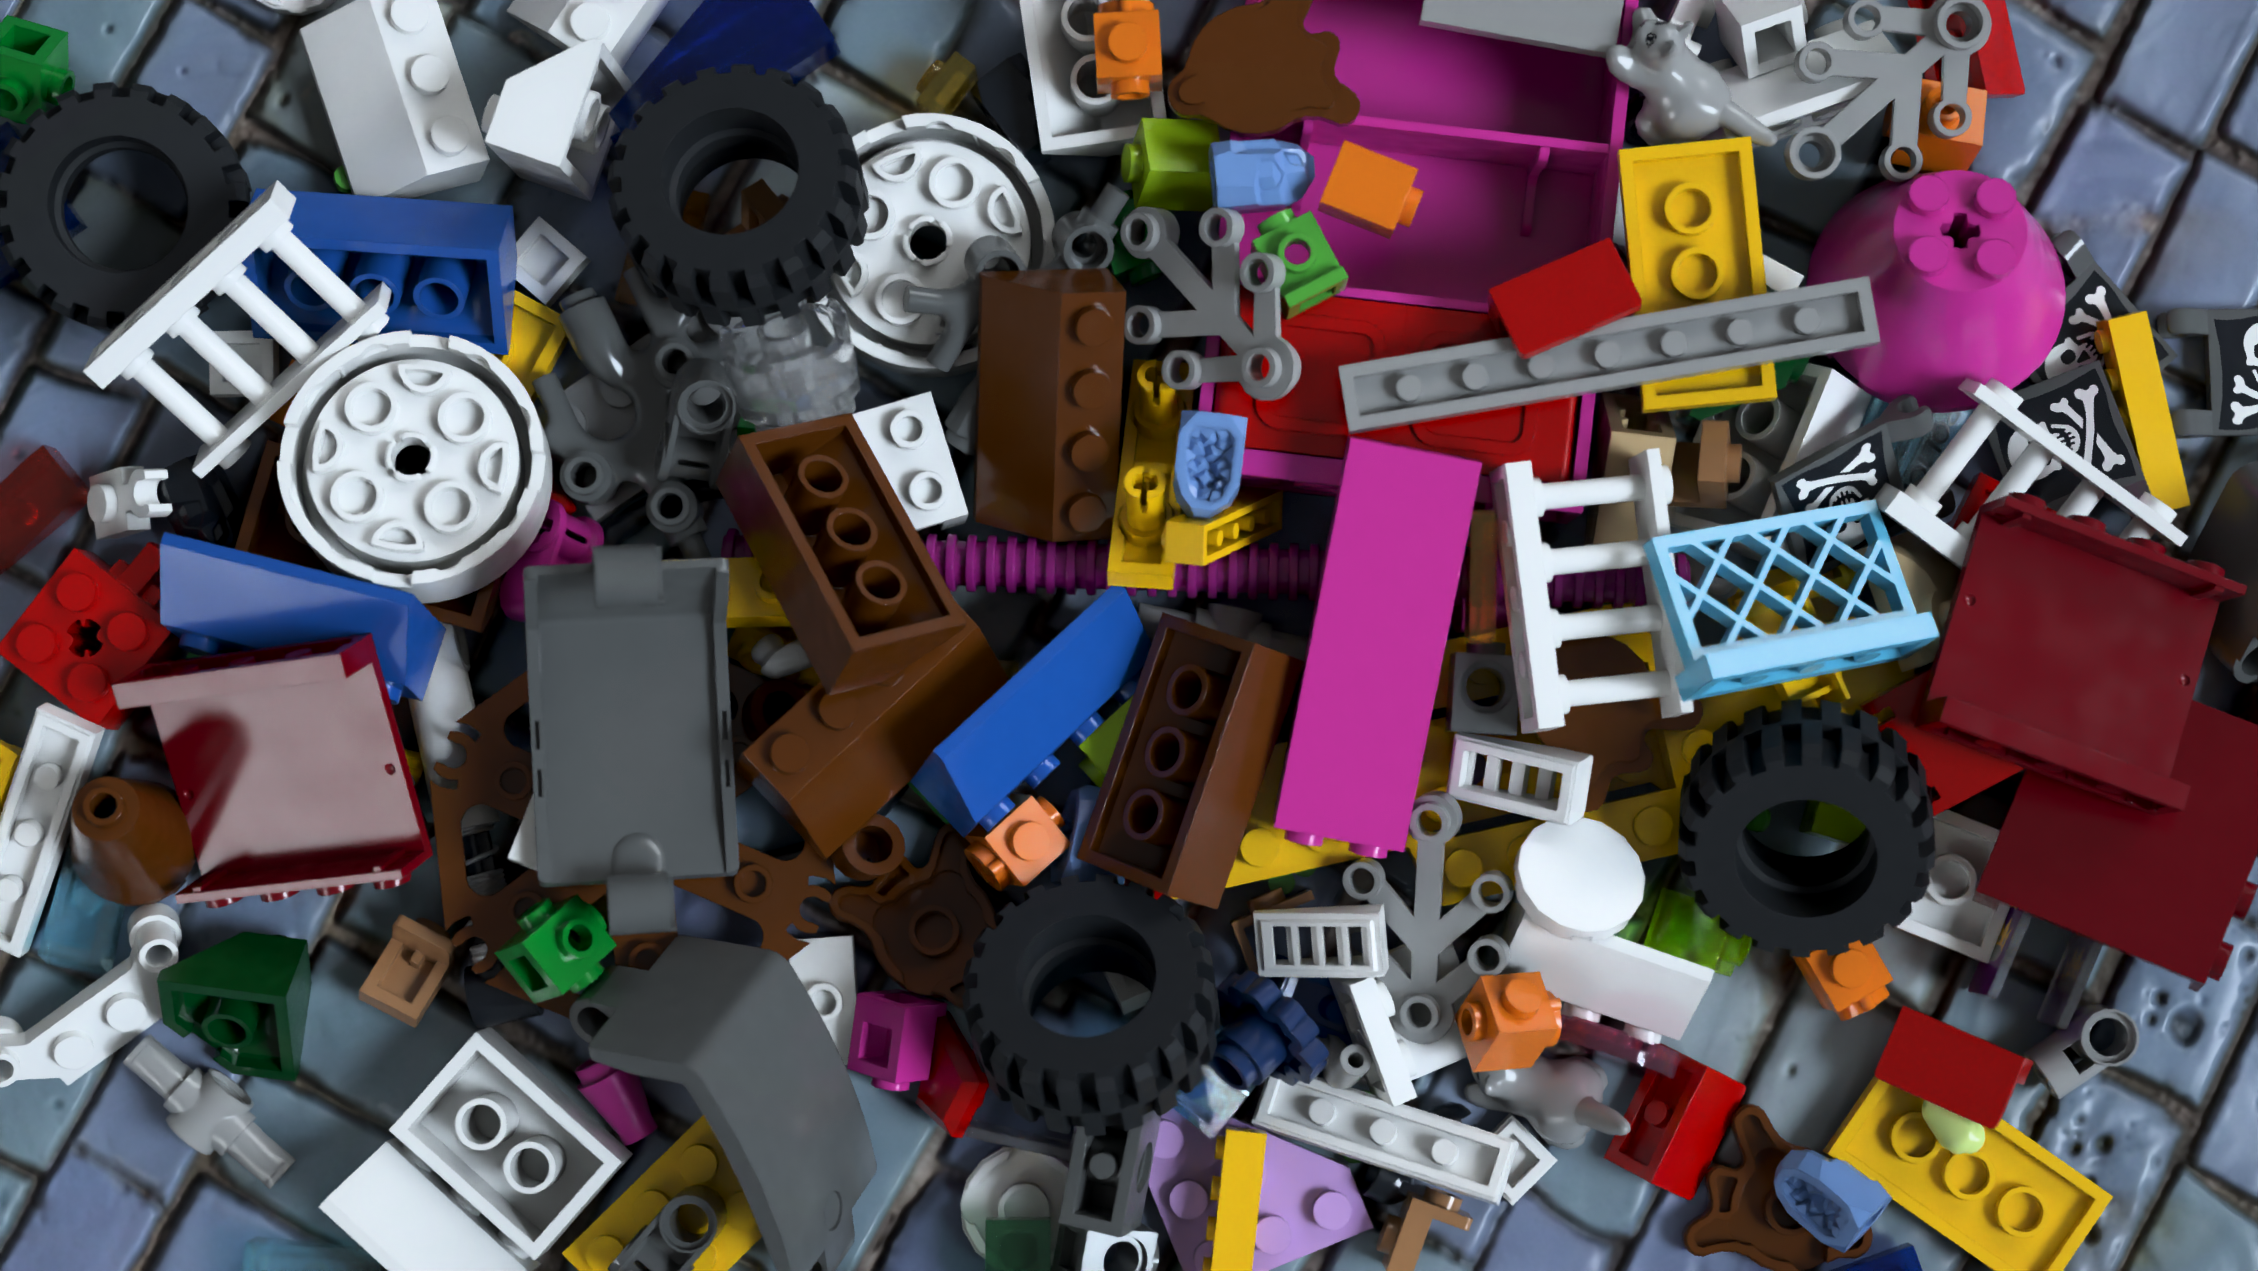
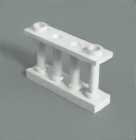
M278 180L92 350L83 370L102 390L119 374L126 381L134 378L198 436L204 444L199 448L192 471L200 479L218 464L226 470L236 463L252 443L247 437L291 399L321 365L332 356L347 348L355 340L359 342L376 336L390 319L386 312L392 290L383 281L362 300L291 232L294 225L288 219L292 213L296 198ZM258 247L265 253L272 250L343 317L316 342L244 275L247 268L241 262ZM211 290L218 296L226 293L296 359L270 384L197 317L200 310L195 304ZM165 332L171 338L179 335L250 401L225 425L151 359L154 352L149 347Z
M1992 377L1986 385L1968 378L1959 385L1958 389L1979 405L1919 484L1915 486L1910 483L1907 489L1902 492L1892 485L1885 483L1874 497L1882 513L1961 570L1978 512L1968 524L1962 521L1954 530L1936 517L1943 507L1938 501L2001 420L2030 441V443L1984 504L2006 496L2010 492L2025 493L2051 458H2053L2081 479V482L2056 514L2066 518L2069 515L2088 516L2104 496L2132 517V520L2118 536L2119 538L2127 540L2130 537H2138L2150 540L2155 534L2159 538L2179 547L2188 538L2186 534L2171 524L2177 516L2174 510L2146 491L2138 500L2018 411L2017 408L2024 400Z
M1660 448L1646 449L1628 459L1630 475L1542 484L1539 477L1533 478L1531 461L1504 463L1489 473L1522 734L1549 731L1565 726L1563 714H1568L1570 707L1659 697L1662 718L1677 717L1694 712L1693 700L1682 701L1675 680V676L1685 668L1643 547L1653 537L1671 534L1667 504H1670L1673 498V480L1669 467L1661 463ZM1634 501L1639 540L1551 549L1548 543H1541L1538 517H1542L1545 510ZM1670 553V557L1675 569L1674 555L1673 553ZM1642 566L1647 605L1569 614H1559L1555 608L1550 609L1547 583L1552 581L1553 575ZM1651 632L1656 671L1567 680L1564 674L1558 675L1555 648H1560L1562 641Z

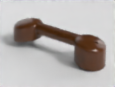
M787 678L771 679L757 686L747 696L742 707V722L746 733L755 742L799 702L806 693L797 683ZM875 813L830 857L835 867L845 876L857 881L872 880L893 871L902 862L905 853V841L899 827L893 821Z

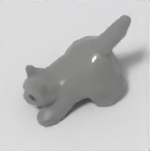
M1638 7L1635 9L1632 15L1633 32L1627 46H1610L1606 50V63L1612 75L1628 86L1641 91L1646 97L1643 100L1642 109L1637 114L1635 124L1638 135L1647 144L1659 146L1698 141L1721 127L1727 128L1739 137L1751 136L1753 144L1771 147L1778 142L1777 135L1732 101L1731 90L1719 71L1708 62L1702 61L1687 47L1685 40L1694 28L1692 22L1689 21L1684 25H1678L1669 21H1659L1651 8Z
M1540 1055L1531 1068L1472 1072L1476 1081L1470 1082L1464 1089L1466 1101L1477 1107L1507 1112L1526 1118L1548 1145L1565 1150L1578 1148L1582 1145L1586 1134L1592 1128L1609 1135L1619 1136L1628 1134L1631 1129L1630 1123L1618 1111L1602 1104L1603 1092L1608 1085L1607 1075L1600 1065L1585 1056H1567L1563 1059L1550 1060Z

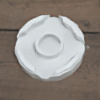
M1582 817L1573 824L1565 826L1547 821L1532 830L1515 856L1513 870L1515 869L1516 883L1514 888L1518 902L1533 922L1554 936L1572 940L1573 936L1581 938L1590 937L1589 941L1605 940L1625 928L1643 901L1645 875L1638 854L1624 836L1603 822Z
M1003 1146L982 1158L966 1180L960 1203L963 1231L975 1252L993 1266L1008 1271H1043L1051 1267L1060 1226L1058 1222L1070 1162L1009 1146Z

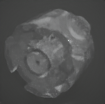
M830 297L826 305L807 303V299H804L798 303L801 310L800 313L784 320L780 311L765 315V325L745 327L743 321H740L732 328L727 326L721 327L719 347L726 374L733 387L736 410L744 420L754 424L755 432L853 413L856 410L855 396L860 390V372L847 314L836 299Z

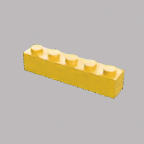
M2147 311L2132 312L2096 321L2097 330L2094 332L2095 345L2098 352L2104 356L2106 365L2104 373L2151 494L2172 510L2190 506V499Z
M1246 486L1239 489V493L1230 507L1209 519L1190 518L1183 513L1167 520L1161 536L1162 547L1165 549V562L1205 566L1281 530L1283 490Z
M1225 1126V1135H1217L1214 1159L1222 1160L1220 1176L1212 1175L1210 1200H1217L1216 1217L1208 1216L1205 1240L1213 1241L1211 1257H1203L1202 1271H1252L1267 1139L1266 1130Z

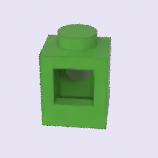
M1292 208L1285 209L1270 216L1257 226L1261 236L1252 240L1250 252L1275 254L1282 259L1285 265L1286 277L1283 285L1280 287V307L1286 320L1345 290L1349 277L1344 267L1340 266L1311 210L1296 217ZM1293 244L1302 245L1308 250L1309 259L1300 265L1292 264L1284 255L1286 248ZM1262 262L1259 269L1266 280L1268 277V267L1265 262Z

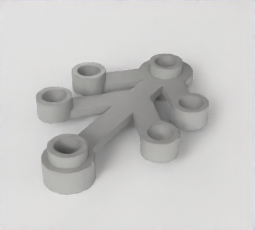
M1858 0L1850 5L1843 15L1844 30L1851 38L1858 41H1866L1878 35L1881 31L1924 37L1905 54L1833 49L1824 42H1812L1800 49L1794 59V70L1797 76L1806 83L1817 84L1829 77L1874 79L1875 81L1822 127L1810 126L1790 137L1784 149V161L1789 172L1796 178L1804 181L1819 180L1831 174L1840 163L1842 155L1841 145L1892 101L1890 143L1879 156V169L1885 178L1893 182H1902L1916 176L1923 165L1922 152L1917 147L1922 74L1940 58L1941 100L1929 110L1927 117L1929 129L1935 136L1942 139H1951L1966 132L1972 121V112L1967 104L1970 55L1984 46L1990 36L1992 27L1990 12L1982 0H1936L1929 9L1882 6L1877 0ZM1859 8L1868 9L1874 15L1875 24L1871 31L1861 30L1856 25L1854 17ZM1949 15H1958L1965 21L1966 31L1962 37H1955L1948 32L1946 21ZM1810 51L1819 52L1824 56L1826 68L1822 74H1814L1808 70L1805 60ZM1944 107H1952L1959 115V124L1955 130L1945 128L1940 121V113ZM1805 143L1814 145L1819 151L1820 158L1815 167L1804 165L1799 158V150ZM1897 149L1905 151L1910 157L1911 165L1906 173L1897 172L1891 165V156Z
M1143 206L1130 212L1124 219L1120 230L1121 240L1127 251L1136 258L1152 260L1196 310L1161 311L1155 306H1133L1125 313L1124 336L1129 342L1138 345H1154L1163 338L1221 336L1237 355L1203 358L1196 351H1172L1165 357L1162 363L1161 372L1165 383L1172 389L1193 390L1201 386L1202 383L1240 382L1244 391L1257 400H1277L1290 392L1297 384L1301 374V360L1297 351L1288 341L1281 337L1280 287L1284 283L1286 269L1284 262L1279 256L1263 252L1249 254L1240 266L1239 242L1243 238L1245 224L1240 213L1234 209L1210 208L1202 215L1199 222L1201 239L1205 244L1212 247V284L1178 248L1179 224L1170 211L1163 208ZM1224 217L1227 223V231L1224 237L1220 239L1217 234V224ZM1145 223L1147 225L1148 235L1146 240L1143 242L1142 228ZM1265 262L1268 267V277L1261 284L1257 272L1260 264ZM1240 279L1246 289L1254 292L1253 330L1240 316ZM1144 315L1149 320V329L1146 335H1143L1140 331V321ZM1264 356L1268 359L1270 366L1268 375L1263 378L1261 371ZM1184 359L1189 365V374L1185 381L1182 380L1179 372L1180 365Z
M1443 791L1426 792L1417 798L1413 805L1408 831L1418 841L1414 912L1385 880L1386 876L1383 867L1374 859L1360 858L1347 867L1342 879L1345 891L1352 898L1367 900L1370 904L1384 903L1385 922L1412 952L1411 976L1388 953L1389 969L1385 977H1376V979H1381L1384 982L1390 995L1393 997L1395 1015L1391 1016V1021L1395 1029L1405 1039L1418 1044H1429L1443 1038L1451 1029L1455 1020L1454 1002L1473 987L1480 976L1498 975L1510 960V949L1504 939L1493 934L1483 935L1471 945L1467 959L1438 981L1439 953L1484 915L1503 910L1512 900L1514 894V886L1511 879L1501 871L1490 870L1475 880L1470 894L1441 917L1445 843L1457 834L1462 824V810L1459 803L1454 797ZM1431 810L1440 816L1442 821L1440 831L1431 832L1423 827L1421 823L1423 811ZM1363 868L1371 872L1374 877L1372 889H1363L1356 884L1354 879L1356 869ZM1493 881L1499 884L1503 890V899L1499 902L1488 901L1482 894L1484 882ZM1349 927L1350 943L1352 934L1354 932H1361V927ZM1351 943V955H1363V953L1357 951ZM1488 945L1495 948L1500 957L1499 964L1487 966L1482 963L1478 956L1479 947ZM1419 1002L1429 1007L1432 1014L1430 1022L1422 1023L1413 1017L1411 1013L1413 1003Z

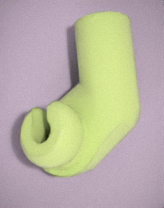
M1923 1101V1119L1943 1148L1953 1154H1972L1983 1146L1985 1130L1982 1125L1929 1101Z

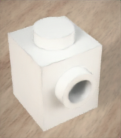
M1714 0L1720 42L1748 79L1793 64L1798 51L1807 45L1805 24L1808 22V14L1804 0Z

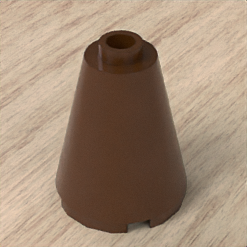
M100 777L85 784L76 794L72 805L70 855L77 875L92 892L120 905L128 907L159 902L177 892L187 881L185 878L192 870L197 859L193 849L189 825L182 812L177 792L174 789L150 780Z

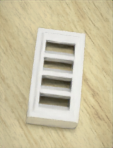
M1458 732L1454 736L1446 793L1458 800L1569 826L1581 819L1585 813L1593 755L1563 748ZM1477 753L1487 755L1483 786L1473 784ZM1504 760L1512 761L1508 790L1499 789ZM1530 766L1539 768L1535 794L1526 793ZM1557 772L1563 773L1559 798H1553Z
M1384 903L1255 910L1253 912L1259 976L1369 978L1385 977L1389 969ZM1273 926H1285L1288 959L1276 960ZM1299 927H1310L1313 958H1301ZM1324 927L1336 928L1338 957L1326 956ZM1349 927H1361L1363 955H1351Z

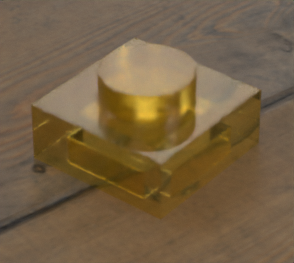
M957 51L952 54L945 64L939 59L936 60L926 70L916 86V90L921 93L916 100L919 112L951 115L979 80L976 66Z

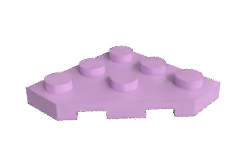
M1177 1096V1106L1161 1116L1148 1186L1182 1270L1202 1271L1203 1257H1211L1213 1241L1205 1240L1208 1216L1216 1217L1217 1200H1210L1212 1175L1220 1176L1222 1160L1214 1159L1217 1135H1225V1126L1264 1129L1209 1108L1205 1104L1191 1098ZM1266 1131L1267 1139L1252 1271L1272 1270L1374 1228L1347 1164L1313 1152Z

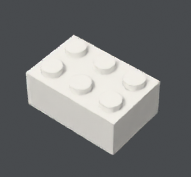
M492 1027L476 1031L389 1129L394 1136L534 1261L553 1246L633 1155L632 1152Z

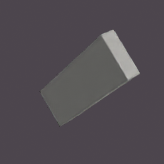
M1423 0L1419 25L1606 58V50L1610 46L1617 44L1624 0Z

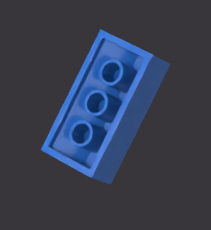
M256 188L250 204L266 189ZM289 191L296 198L292 213L288 219L294 225L291 232L362 300L382 281L392 290L386 312L390 319L377 335L408 330L412 334L434 335L446 338L452 335L476 344L491 354L508 355L511 345L517 268L513 205ZM258 247L242 261V264L247 268L244 275L315 342L343 318L272 250L265 253ZM251 318L253 338L274 339Z
M164 532L160 542V624L180 639L179 648L198 656L218 654L219 650L230 653L371 633L391 704L398 705L401 696L423 702L446 628L412 593Z
M1110 586L935 748L910 781L963 838L978 824L989 832L1016 806L1008 797L1016 788L1025 781L1032 789H1035L1060 765L1061 762L1053 754L1068 739L1079 747L1106 721L1098 713L1104 705L1113 697L1123 705L1134 695L1151 647V642L1127 590L1120 586Z

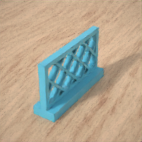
M1876 499L1653 537L1643 545L1685 668L1675 676L1683 702L1907 659L1940 636L1931 611L1920 614L1916 613ZM1860 521L1868 543L1864 556L1836 539L1843 523ZM1828 526L1827 529H1826V531H1824L1823 529L1820 528V527ZM1796 532L1817 546L1809 566L1780 548L1787 533ZM1772 536L1770 541L1764 537ZM1741 542L1762 556L1753 577L1724 558L1731 543ZM1710 546H1716V548H1715L1714 551L1711 550V549L1708 548V547H1710ZM1683 551L1706 566L1696 587L1676 574L1670 553ZM1828 554L1856 572L1847 592L1819 574ZM1772 563L1801 582L1791 602L1763 584ZM1715 574L1720 575L1745 592L1735 612L1706 594ZM1866 579L1885 591L1892 612L1880 614L1857 599ZM1811 589L1839 607L1832 623L1824 624L1802 610ZM1755 599L1783 617L1776 634L1768 635L1745 620ZM1698 609L1727 628L1720 644L1701 647L1692 622ZM1849 615H1852L1853 617L1856 618V619L1847 620L1848 617H1849ZM1794 625L1800 628L1797 630H1792ZM1737 635L1744 639L1735 641Z

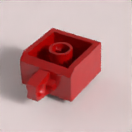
M148 542L130 564L123 559H119L113 566H110L94 552L74 548L1 640L0 655L81 718L100 725L107 730H119L136 707L118 709L111 685L145 664L172 661L181 651V648L178 647L180 639L160 624V545ZM94 629H100L96 635L97 639L103 644L99 651L90 649L93 644L90 635Z

